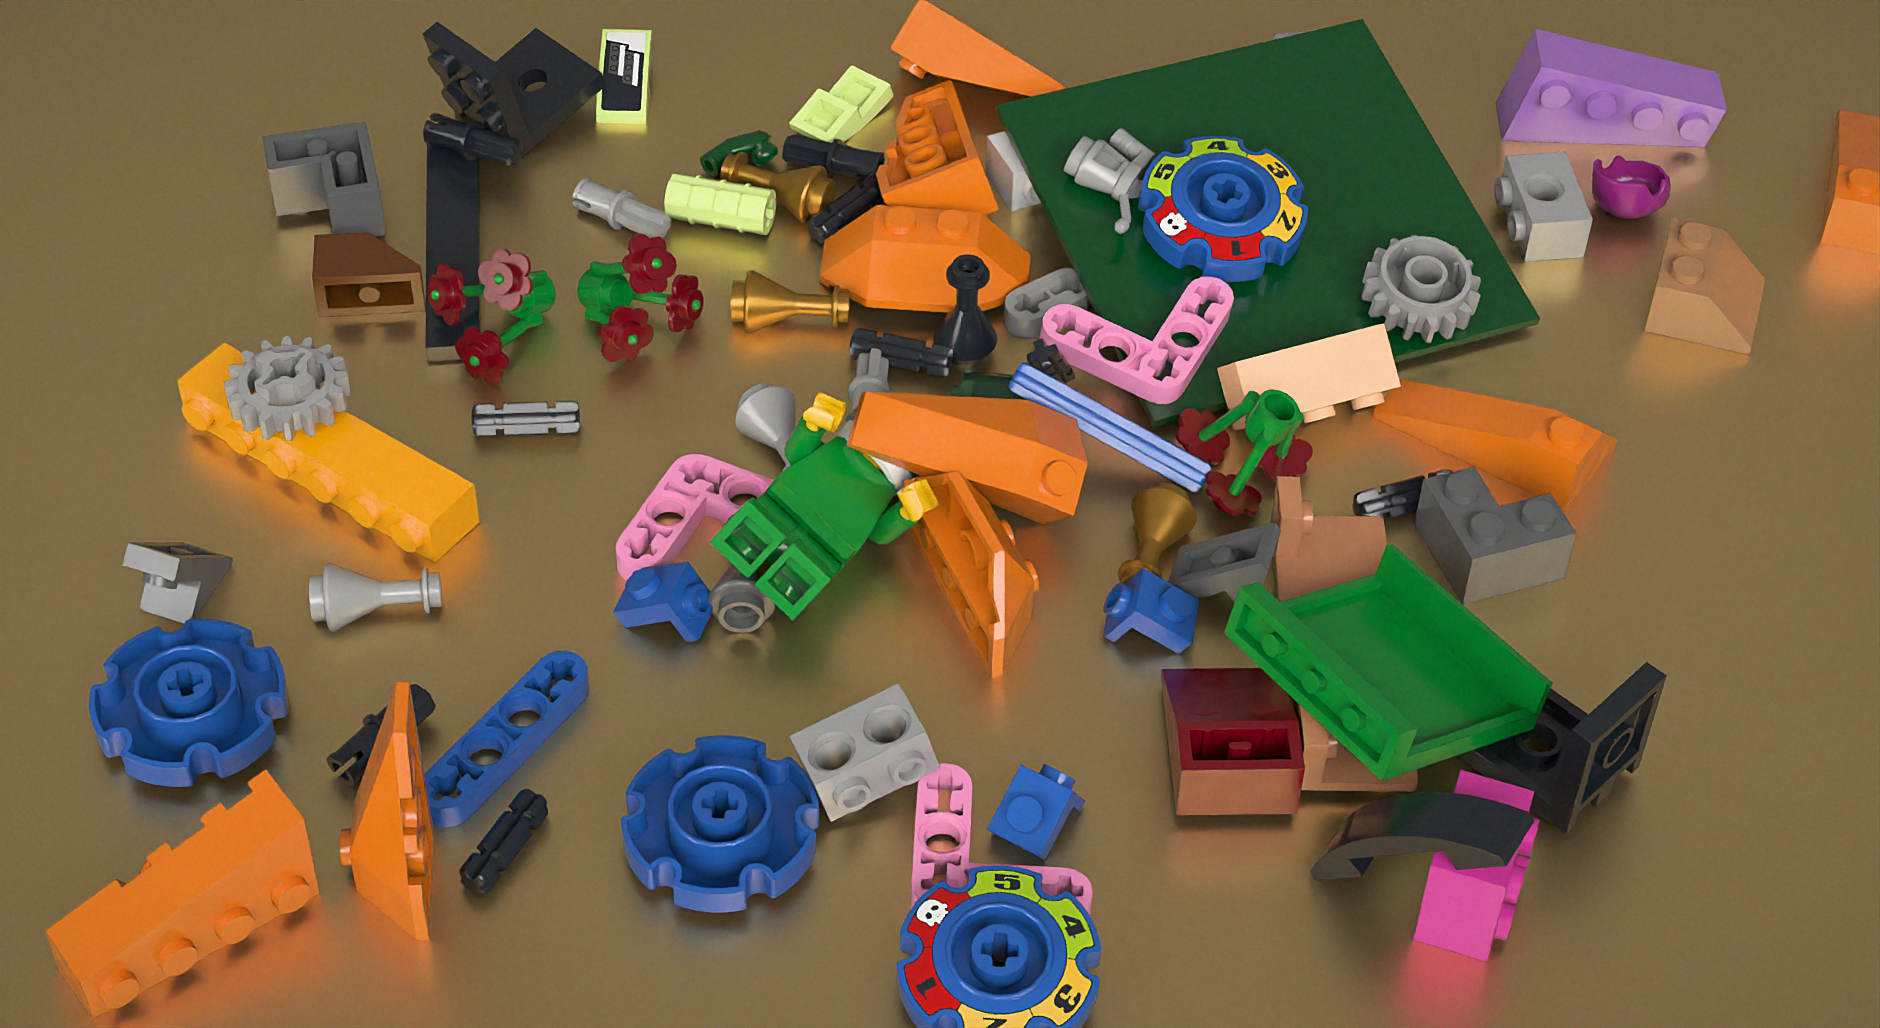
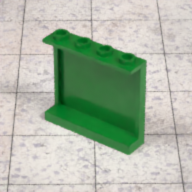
M1393 544L1386 545L1376 574L1284 601H1279L1259 582L1240 586L1224 632L1232 642L1381 781L1534 729L1553 685L1552 681Z

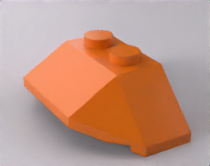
M876 205L825 240L819 283L827 287L833 286L834 288L835 285H840V290L850 291V299L865 307L949 313L956 304L957 289L952 287L946 279L947 268L958 256L971 254L981 258L990 272L989 282L985 287L978 290V305L982 311L1001 306L1005 303V299L1010 292L1029 283L1031 254L981 212Z
M959 471L918 476L903 480V487L923 478L930 485L939 505L934 509L924 512L923 517L909 529V532L991 679L1002 676L1032 618L1033 593L1039 590L1038 576L1032 562L1029 559L1022 560L1016 549L1014 534L1009 523L1006 520L1000 521L988 500Z

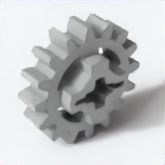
M284 336L281 346L273 347L267 340L262 341V352L255 354L245 350L241 353L244 365H230L228 368L231 380L224 381V386L233 420L241 419L243 429L247 433L261 427L262 437L265 440H269L274 436L276 431L283 432L286 441H292L295 431L302 429L310 437L316 435L315 424L321 422L332 426L335 424L333 411L341 412L346 411L348 408L346 396L351 395V387L344 358L342 356L334 357L332 346L329 344L321 346L316 350L313 338L311 337L305 338L300 345H293L290 336Z

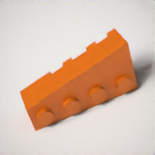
M266 769L247 782L252 792L231 808L226 810L220 802L202 815L199 819L205 827L173 849L165 842L147 855V861L140 869L139 875L126 884L115 879L45 930L57 968L92 1019L112 1008H119L128 1004L139 993L170 976H177L186 972L195 962L228 944L242 941L253 930L284 913L298 910L309 899L320 894L304 818Z

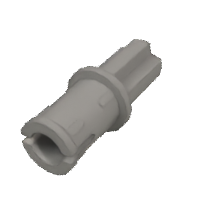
M583 178L574 189L572 196L575 198L572 201L573 207L608 221L609 226L613 229L619 230L623 226L637 233L644 234L649 238L659 236L664 239L668 229L671 227L670 216L661 210L635 200L633 192L628 190L615 191L589 178Z
M871 348L870 353H860L857 358L855 379L851 381L848 387V398L852 403L849 420L855 418L863 392L891 393V388L887 382L889 360L881 356L880 349Z

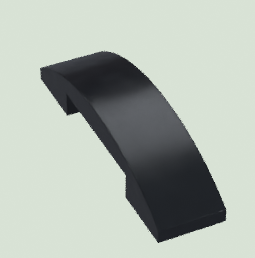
M1417 792L1393 795L1366 804L1348 816L1337 829L1311 868L1310 873L1316 880L1362 877L1374 857L1444 851L1456 870L1504 867L1510 862L1534 820L1528 811L1471 795L1446 792Z

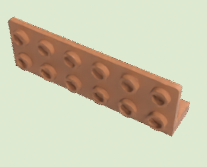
M1277 476L1270 523L1276 522L1281 529L1273 554L1279 601L1376 574L1387 545L1384 519L1382 517L1313 515L1312 501L1302 500L1300 477ZM1289 695L1299 722L1305 764L1301 790L1413 792L1416 790L1418 783L1417 769L1381 781Z

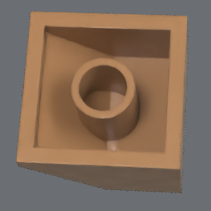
M1672 218L1644 331L1749 355L1765 278L1725 229L1708 226L1700 222Z

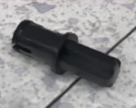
M439 113L430 115V119L438 122V124L429 120L425 122L423 137L426 144L457 151L463 159L473 161L481 158L505 166L517 165L521 159L520 153L523 145L519 139L487 130L482 122L476 120L469 123L461 122Z
M799 135L787 136L782 151V158L785 162L805 167L821 165L826 169L828 178L832 179L834 175L862 181L868 175L877 173L879 165H883L885 161L884 153L844 145L842 140L837 138L832 143Z
M417 684L410 685L416 724L419 726L434 712L436 705L426 689ZM388 705L376 716L373 714L365 716L363 718L364 726L337 751L327 757V763L333 772H336L352 757L355 758V763L338 777L345 784L355 786L364 775Z

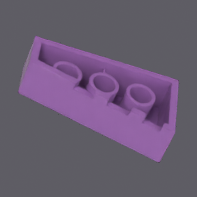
M1534 29L1496 101L1502 141L1705 147L1727 111L1718 72L1539 29Z

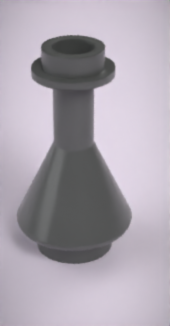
M735 514L731 515L728 518V520L723 524L722 528ZM731 563L709 593L708 602L712 606L711 614L727 630L738 633L754 631L774 613L776 605L754 585L762 577L759 570L747 578Z

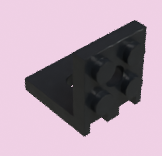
M436 22L422 34L431 54L427 58L435 73L441 78L444 85L441 93L447 104L461 118L466 114L473 120L482 122L487 130L519 139L523 145L520 153L521 158L606 86L602 72L537 28L532 30L496 62L439 22ZM533 83H546L541 89L537 91H524L529 85Z
M1646 662L1590 714H1587L1556 691L1550 689L1534 729L1457 756L1487 778L1535 791L1530 809L1567 835L1574 828L1578 813L1588 803L1597 807L1610 795L1617 776L1625 769L1632 774L1639 768L1667 675ZM1539 739L1546 742L1552 750L1537 752L1529 749L1523 741H1536Z

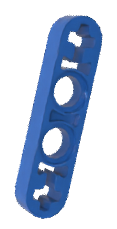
M556 651L541 658L425 773L433 825L453 827L468 820L585 701L589 695L588 667L583 658L570 651ZM571 677L573 681L569 682L566 679ZM551 680H557L558 682L552 687ZM522 710H531L541 716L537 722L529 726H516L508 721L513 714ZM485 748L495 749L502 754L498 761L490 765H478L470 760L475 752ZM457 790L458 797L455 799L450 797ZM438 794L444 796L439 801L436 800Z

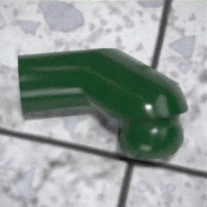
M757 130L726 139L702 155L700 163L709 176L716 177L720 174L723 162L729 154L737 155L739 152H744L747 156L751 155L756 165L764 166L778 155V148L770 141L771 135Z

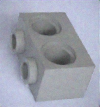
M899 683L789 736L802 767L811 779L817 797L830 822L850 812L858 811L867 804L905 785L913 784L922 777L940 769L928 735Z

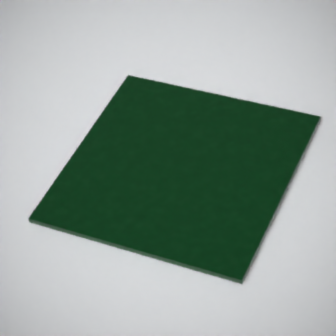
M1363 19L996 105L995 112L1097 316L1150 341L1154 340L1188 285L1193 280L1202 276V271L1193 265H1185L1178 269L1164 260L1152 248L1142 232L1145 212L1138 209L1139 198L1129 199L1131 222L1128 230L1122 234L1115 232V223L1121 218L1120 203L1111 198L1110 194L1078 185L1074 181L1075 177L1063 171L1071 152L1082 137L1087 136L1094 141L1102 139L1109 144L1112 135L1118 129L1123 128L1155 153L1154 159L1163 151L1180 154L1183 143L1187 139L1212 135L1236 137L1243 139L1244 147L1250 151L1259 152L1266 148L1281 157L1296 172L1304 186L1299 203L1308 207V217L1302 240L1295 254L1282 266L1271 262L1266 263L1263 276L1260 278L1242 282H1225L1232 289L1234 296L1228 322L1185 391L1176 401L1169 404H1156L1137 396L1152 427L1179 421L1180 413L1188 408L1195 409L1200 414L1204 411L1213 412L1227 408L1217 371L1219 367L1385 323V316L1370 317L1368 314L1372 302L1362 300L1361 295L1365 285L1362 283L1368 262H1372L1375 250L1378 247L1387 250L1390 240L1393 238L1401 240L1411 237V235L1438 238L1459 248L1458 251L1466 260H1471L1474 263L1471 270L1472 275L1478 276L1481 279L1477 291L1481 296L1475 313L1471 315L1469 323L1464 330L1455 327L1452 338L1446 339L1437 331L1434 332L1431 343H1425L1419 332H1413L1412 337L1409 340L1403 339V328L1396 326L1386 331L1394 363L1531 327L1539 323V315ZM1207 300L1206 303L1200 304L1197 315L1204 319L1208 307L1215 302ZM1178 332L1171 336L1174 343L1185 348L1194 347L1199 344L1198 339L1187 332ZM1113 346L1120 361L1128 357L1121 348ZM1166 361L1165 368L1161 374L1153 378L1162 381L1166 376L1170 377L1173 364Z

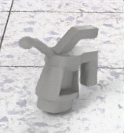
M1120 128L1112 135L1109 144L1102 139L1094 141L1087 136H1083L1071 152L1063 171L1075 177L1074 181L1078 185L1110 194L1111 198L1120 203L1121 218L1115 223L1114 230L1118 234H1122L1128 230L1131 222L1129 199L1139 198L1143 182L1140 179L1152 163L1155 153L1123 128Z

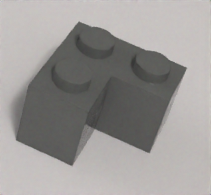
M366 121L262 136L276 217L328 209L333 234L368 232L373 236L386 235L380 187Z
M1475 467L1423 479L1414 525L1461 604L1465 605L1565 579L1576 532L1551 493L1499 506Z

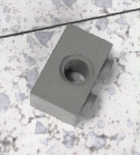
M1566 152L1507 155L1502 177H1497L1495 180L1494 195L1497 206L1503 207L1507 215L1508 236L1512 242H1517L1524 262L1584 257L1593 218Z

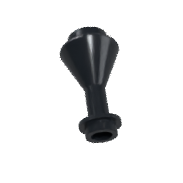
M965 254L955 258L947 268L946 279L952 287L957 289L956 304L936 328L934 343L953 349L955 365L973 366L992 353L997 344V334L978 305V290L985 287L989 282V269L978 256Z

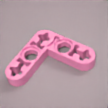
M1200 277L1193 280L1182 294L1153 341L1080 307L1070 304H1059L1051 307L1045 313L1042 320L1040 339L1043 338L1048 346L1056 344L1069 364L1149 402L1169 404L1176 401L1183 394L1228 322L1234 300L1233 291L1227 283L1215 277ZM1207 300L1214 301L1215 303L1210 304L1205 312L1204 319L1197 315L1200 304L1206 303ZM1065 327L1071 328L1072 330H1074V331H1068V332L1065 334V336H1064V335H1061V334H1059V333H1057V332H1062V331L1065 329ZM1178 332H1187L1194 335L1198 339L1199 344L1194 347L1185 348L1174 343L1171 336ZM1089 337H1092L1090 348L1084 347L1083 345H1087ZM1106 346H1115L1125 351L1128 357L1120 362H1112L1103 358L1099 350ZM1166 361L1172 363L1170 377L1166 376L1162 381L1153 378L1161 374L1165 368Z
M690 454L678 458L619 537L616 543L618 573L627 581L636 570L645 567L653 568L671 565L706 515L726 522L731 515L735 514L742 507L732 503L730 499L742 493L753 494L759 498L774 480L706 455ZM664 512H674L683 516V519L674 525H663L654 520L655 517ZM649 540L652 541V542H651V553H652V556L649 555V554H645V552H646L647 549L649 548Z
M942 763L939 764L940 769L922 777L918 781L911 882L912 907L925 892L934 886V873L946 874V883L953 888H960L968 884V874L971 868L997 865L1019 867L1041 874L1043 876L1042 891L1053 896L1069 891L1078 899L1090 915L1093 898L1092 885L1088 878L1077 870L1064 867L969 863L973 786L971 777L966 770L954 764ZM939 789L951 790L950 813L938 812ZM947 834L954 837L959 845L949 852H937L930 849L925 842L933 835Z

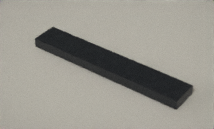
M427 144L426 355L427 361L459 360L461 358L455 350L456 341L464 336V331L470 326L477 327L481 331V296L466 298V307L460 311L458 324L447 325L443 320V316L438 317L430 305L428 286L430 277L433 274H437V267L442 263H447L450 268L460 270L464 286L481 284L478 276V269L480 267L479 158L469 161L463 159L457 151Z

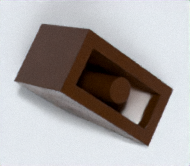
M368 232L314 235L312 280L319 317L426 312L421 266Z

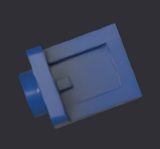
M689 562L653 568L645 567L634 571L629 577L613 613L625 628L671 621L686 642L698 641L711 616L712 606L708 602L710 590Z
M1142 568L1125 584L1118 583L1108 594L1103 607L1104 613L1107 614L1103 637L1115 642L1129 629L1134 628L1180 654L1193 643L1199 599Z
M1043 764L1040 772L1037 773L1020 765L987 830L1045 861L1072 808L1080 812L1085 800L1072 791L1076 781L1057 769Z

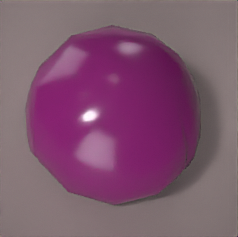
M1620 155L1615 156L1611 164L1606 168H1603L1602 161L1596 159L1593 163V199L1608 215L1623 220L1643 218L1662 208L1669 199L1671 190L1670 178L1658 165L1646 161H1626Z

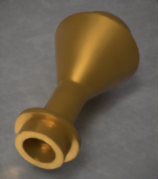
M739 152L737 155L729 154L725 158L720 172V180L726 179L727 182L744 185L750 183L755 187L775 190L776 199L802 224H807L809 219L818 212L826 210V207L835 201L836 181L828 178L826 169L821 165L774 173L749 165L747 154Z
M750 270L747 273L746 280H733L731 322L744 323V329L747 333L755 332L793 315L831 316L833 327H838V322H849L850 291L840 290V285H835L832 295L795 293L754 270Z
M1158 483L1150 488L1141 490L1132 500L1131 510L1140 546L1135 559L1125 561L1120 565L1118 570L1120 583L1125 584L1142 568L1163 579L1161 572L1156 568L1161 552L1189 533L1196 524L1197 515L1189 496L1180 487L1169 483Z

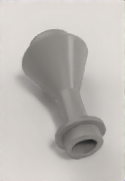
M769 383L757 384L749 388L738 402V410L735 417L736 427L741 434L776 449L786 464L783 469L784 471L792 466L785 457L784 448L795 428V397L785 387L774 386Z
M329 562L324 566L323 575L309 576V602L312 621H326L328 629L335 632L382 605L422 602L426 614L431 613V607H442L440 572L429 573L428 567H423L421 579L380 582Z

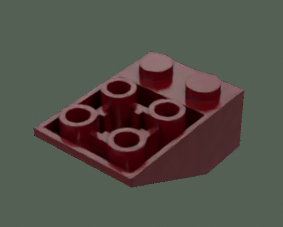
M1261 668L1162 669L1161 678L1176 815L1297 814L1305 764L1299 722L1289 694Z

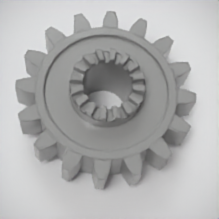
M1411 235V237L1401 240L1391 239L1387 250L1379 247L1375 250L1372 262H1368L1362 283L1365 285L1361 297L1362 300L1372 302L1368 312L1370 317L1382 315L1386 317L1384 323L1386 331L1398 326L1403 328V339L1409 340L1413 332H1419L1425 343H1431L1434 332L1438 331L1444 338L1450 339L1455 327L1463 330L1467 327L1471 315L1475 313L1481 296L1477 293L1481 279L1478 276L1472 275L1471 270L1474 263L1471 260H1466L1458 251L1459 248L1435 237Z

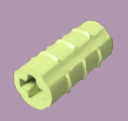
M673 173L666 188L664 200L665 213L671 219L687 221L691 225L699 223L714 226L715 229L722 227L738 230L740 233L750 232L768 235L775 217L776 192L773 189L752 186L750 183L744 185L727 182L726 179L715 180L703 178L702 175L692 176Z

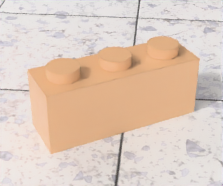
M1384 323L1237 361L1217 368L1228 411L1240 404L1249 391H1255L1261 395L1266 390L1275 389L1287 393L1295 400L1300 412L1304 415V424L1336 415L1333 405L1350 400L1353 410L1383 403L1385 401L1382 391L1401 386ZM1246 415L1232 424L1234 431L1246 428Z

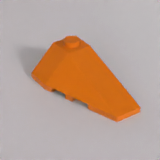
M918 0L890 49L902 56L898 65L921 79L929 72L941 79H951L954 82L1024 98L1067 88L926 0Z
M950 79L905 97L895 123L898 132L895 141L888 142L885 149L888 162L887 164L879 165L876 173L885 204L890 206L981 212L986 217H988L989 213L999 210L952 80Z
M1838 110L1820 243L1880 255V117Z
M1404 379L1399 380L1401 386L1391 389L1384 398L1385 402L1379 403L1373 413V418L1535 496L1551 493L1559 507L1564 510L1569 508L1615 448L1618 440L1616 437L1552 408Z
M866 391L861 394L846 445L920 476L959 471L990 504L1043 525L1074 516L1088 465L1077 420L1033 401L1022 399Z
M410 681L396 682L353 803L351 829H341L340 858L343 867L352 866L357 892L416 940H429L435 836Z

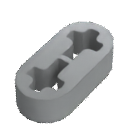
M1074 268L1058 269L1010 292L1005 299L1004 326L1007 331L1023 339L1040 337L1042 320L1045 313L1051 307L1059 304L1074 305L1090 312L1092 304Z

